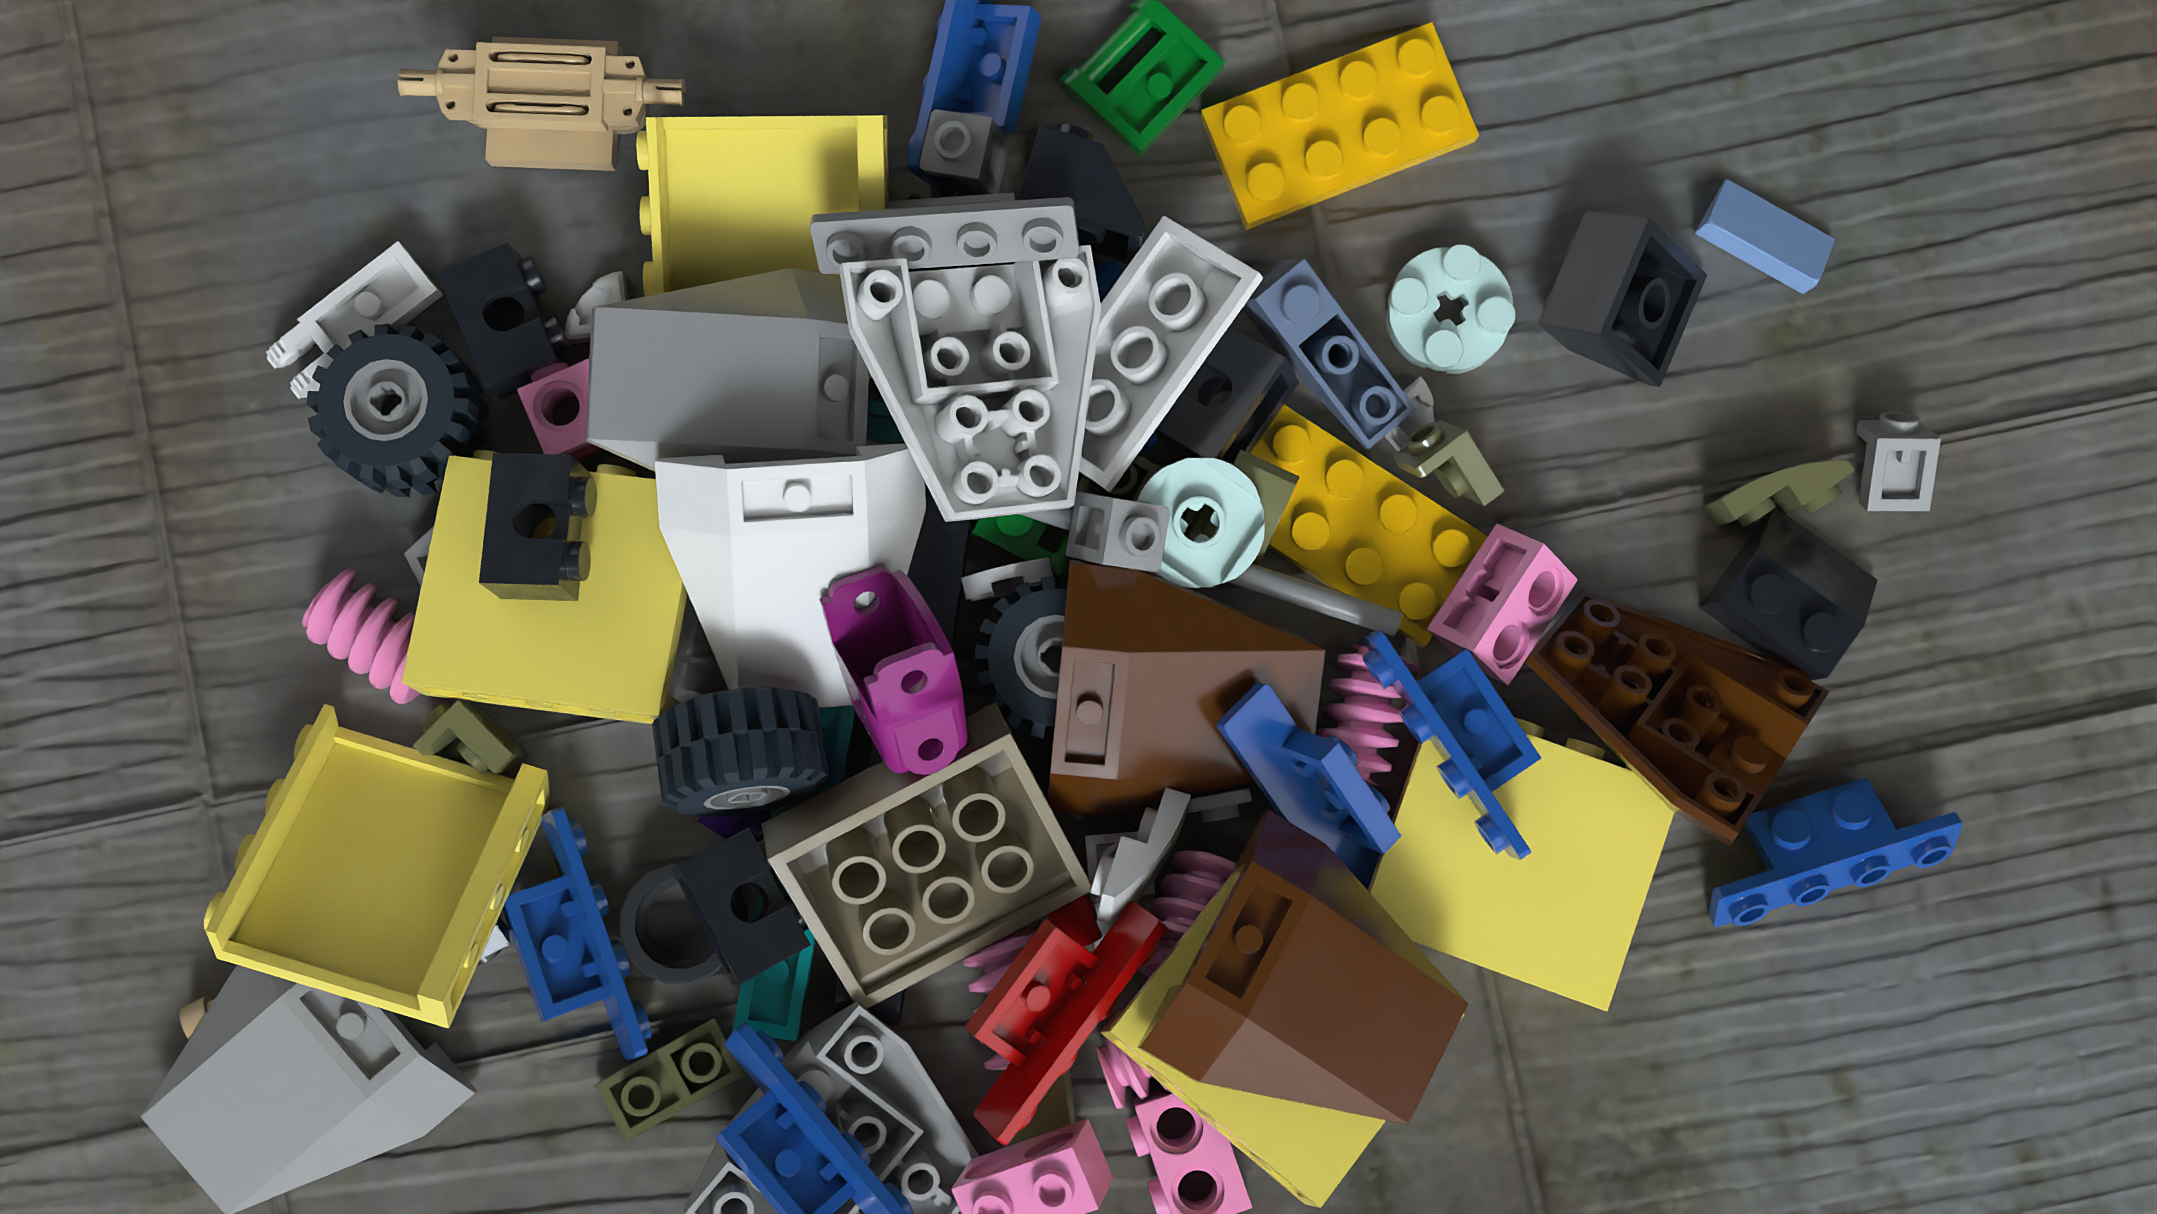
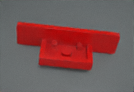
M1131 901L1093 952L1045 919L966 1024L965 1028L975 1038L1010 1061V1064L974 1111V1117L1001 1144H1009L1015 1134L1030 1123L1036 1113L1038 1103L1058 1076L1064 1074L1073 1065L1078 1049L1098 1022L1105 1019L1113 1011L1118 1001V995L1138 968L1145 965L1155 954L1158 942L1166 932L1167 926L1135 901Z

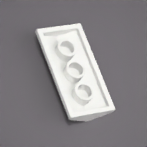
M1166 216L1161 218L1101 303L1079 472L1108 492H1111L1263 279V276L1256 270Z

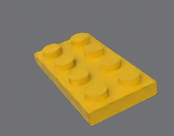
M1433 22L1201 110L1200 114L1201 122L1245 230L1474 143L1479 136Z
M1284 404L1250 453L1300 476L1268 548L1333 590L1402 612L1397 632L1421 648L1425 647L1433 636L1426 629L1488 536Z

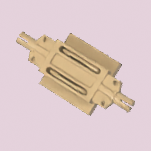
M493 36L492 43L477 42L476 50L446 49L437 70L400 68L398 77L401 80H397L401 96H437L441 111L449 120H466L479 128L487 129L485 160L491 166L616 171L618 134H632L642 129L646 124L648 104L684 107L686 100L684 97L686 95V86L683 78H647L640 58L623 56V49L618 41Z

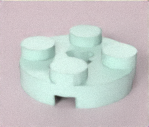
M1468 245L1434 248L1419 254L1409 261L1395 278L1388 296V308L1386 310L1387 330L1400 354L1423 369L1428 367L1435 371H1447L1445 374L1468 372L1485 363L1502 346L1515 320L1513 297L1504 275L1493 262L1479 255L1474 248ZM1446 295L1450 300L1459 299L1464 306V309L1460 312L1461 319L1463 320L1462 324L1455 326L1450 319L1439 322L1435 318L1434 313L1440 307L1437 297Z
M1186 458L1163 467L1149 479L1142 489L1137 502L1166 506L1170 510L1161 568L1156 573L1164 579L1183 587H1213L1237 578L1252 564L1264 540V510L1256 487L1242 471L1216 458ZM1204 504L1210 506L1214 510L1210 521L1217 527L1215 534L1211 538L1200 534L1194 541L1189 540L1184 535L1188 524L1181 518L1182 513L1187 507L1198 511Z

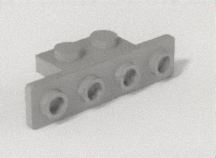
M1015 193L887 201L885 210L814 214L811 217L809 227L819 270L823 274H840L839 266L841 263L906 258L908 269L1070 259L1076 258L1079 255L1075 206L1073 199L1069 197L1016 201Z

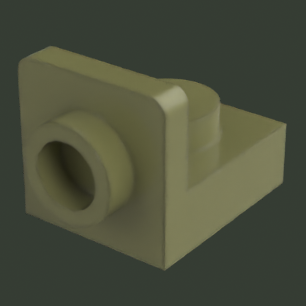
M1443 420L1427 423L1416 429L1406 439L1405 443L1407 446L1393 456L1400 469L1419 478L1427 476L1434 470L1442 486L1455 498L1462 495L1482 506H1486L1504 492V489L1468 431Z
M457 700L454 704L446 701L434 709L420 726L425 733L413 745L421 755H440L458 737L461 740L456 746L458 752L469 764L482 773H485L488 769L493 773H511L528 756L518 743L477 702Z

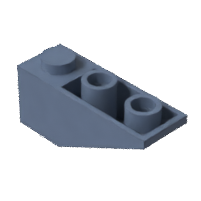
M1305 259L1282 260L1263 276L1262 281L1242 309L1275 352L1286 357L1291 368L1365 449L1369 450L1417 410Z

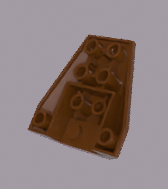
M1070 560L1047 800L1052 810L1112 816L1145 809L1146 807L1159 806L1165 788L1191 795L1190 799L1257 785L1218 730L1217 723L1257 682H1262L1271 686L1299 729L1315 734L1326 652L1325 647L1191 589L1179 586L1149 571Z
M1584 590L1579 593L1534 647L1525 661L1671 811L1729 847L1830 692L1811 681L1803 672L1789 668L1772 657Z
M1266 810L1234 867L1235 870L1240 872V875L1180 985L1169 988L1137 1048L1198 1083L1400 1124H1409L1468 1003L1326 843L1272 811Z

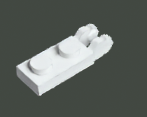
M397 241L297 319L300 323L269 347L270 349L266 351V358L274 369L284 368L311 350L316 342L324 354L304 368L290 382V389L297 398H306L308 391H319L320 384L312 376L318 365L327 369L332 363L333 359L326 353L335 344L345 350L352 345L348 335L360 329L369 337L374 336V325L389 323L398 331L402 324L406 325L442 297L443 293L407 248Z

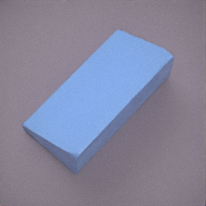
M1727 178L1723 181L1694 233L1802 294L1817 285L1835 242V239Z

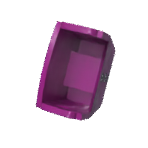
M876 566L834 582L828 590V596L819 599L828 634L851 703L884 763L894 773L911 771L915 774L927 775L944 769L955 759L957 752L966 746L968 734L963 691L954 653L933 613L915 585L901 569L891 572L886 566ZM874 592L876 594V598L870 606L866 608L854 607L856 598L862 593Z

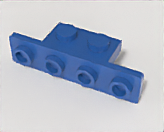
M945 0L943 12L938 17L936 24L937 38L930 69L923 80V99L916 130L912 134L908 146V170L929 185L936 182L940 183L943 189H948L951 180L948 177L925 174L919 166L932 111L938 109L992 117L1004 135H1015L1042 15L1032 6L991 4L992 0Z
M1381 630L1373 631L1362 638L1369 649V652L1362 656L1368 670L1383 689L1392 684L1407 705L1399 711L1401 718L1419 743L1423 744L1430 739L1444 762L1436 766L1452 793L1458 799L1468 795L1481 817L1475 820L1474 824L1487 845L1495 854L1505 850L1510 857L1519 860L1532 853L1492 792L1541 759V756L1469 650L1462 649L1418 680H1415Z
M1257 682L1218 721V730L1278 815L1326 843L1368 890L1380 853L1385 854L1401 837V834L1387 815V812L1390 810L1387 800L1379 791L1364 781L1356 769L1359 760L1345 742L1335 736L1324 738L1299 729L1271 686Z
M1867 777L1752 813L1746 821L1744 828L1766 872L1715 888L1712 892L1709 918L1714 927L1732 922L1737 926H1744L1762 919L1770 910L1792 903L1796 906H1808L1822 900L1832 890L1854 883L1857 887L1874 885L1888 877L1892 871L1914 864L1918 868L1934 866L1952 854L1963 823L1958 814L1952 812L1896 830Z
M563 806L549 810L542 816V825L560 877L508 895L502 909L540 1021L544 1022L603 1000L624 1060L648 1054L644 1040L651 1037L649 1020L642 1004L639 1001L631 1003L623 980V978L630 976V968L625 951L617 939L609 940L602 919L603 916L609 914L605 893L596 878L588 879L581 856L588 852L582 827L576 818L568 820Z
M746 1022L735 1029L724 1045L765 1095L717 1135L716 1140L778 1214H833L847 1200L852 1198L864 1214H913L912 1206L903 1193L892 1184L887 1183L883 1185L867 1166L870 1163V1158L861 1143L848 1132L840 1134L824 1115L827 1108L819 1093L805 1081L798 1083L783 1066L784 1056L776 1042L762 1030L755 1032Z

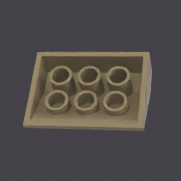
M996 702L966 717L968 734L966 746L957 752L955 759L944 769L927 775L915 774L911 771L894 773L886 766L884 761H881L761 824L769 863L854 1003L857 1001L866 1009L1091 892L1092 885Z

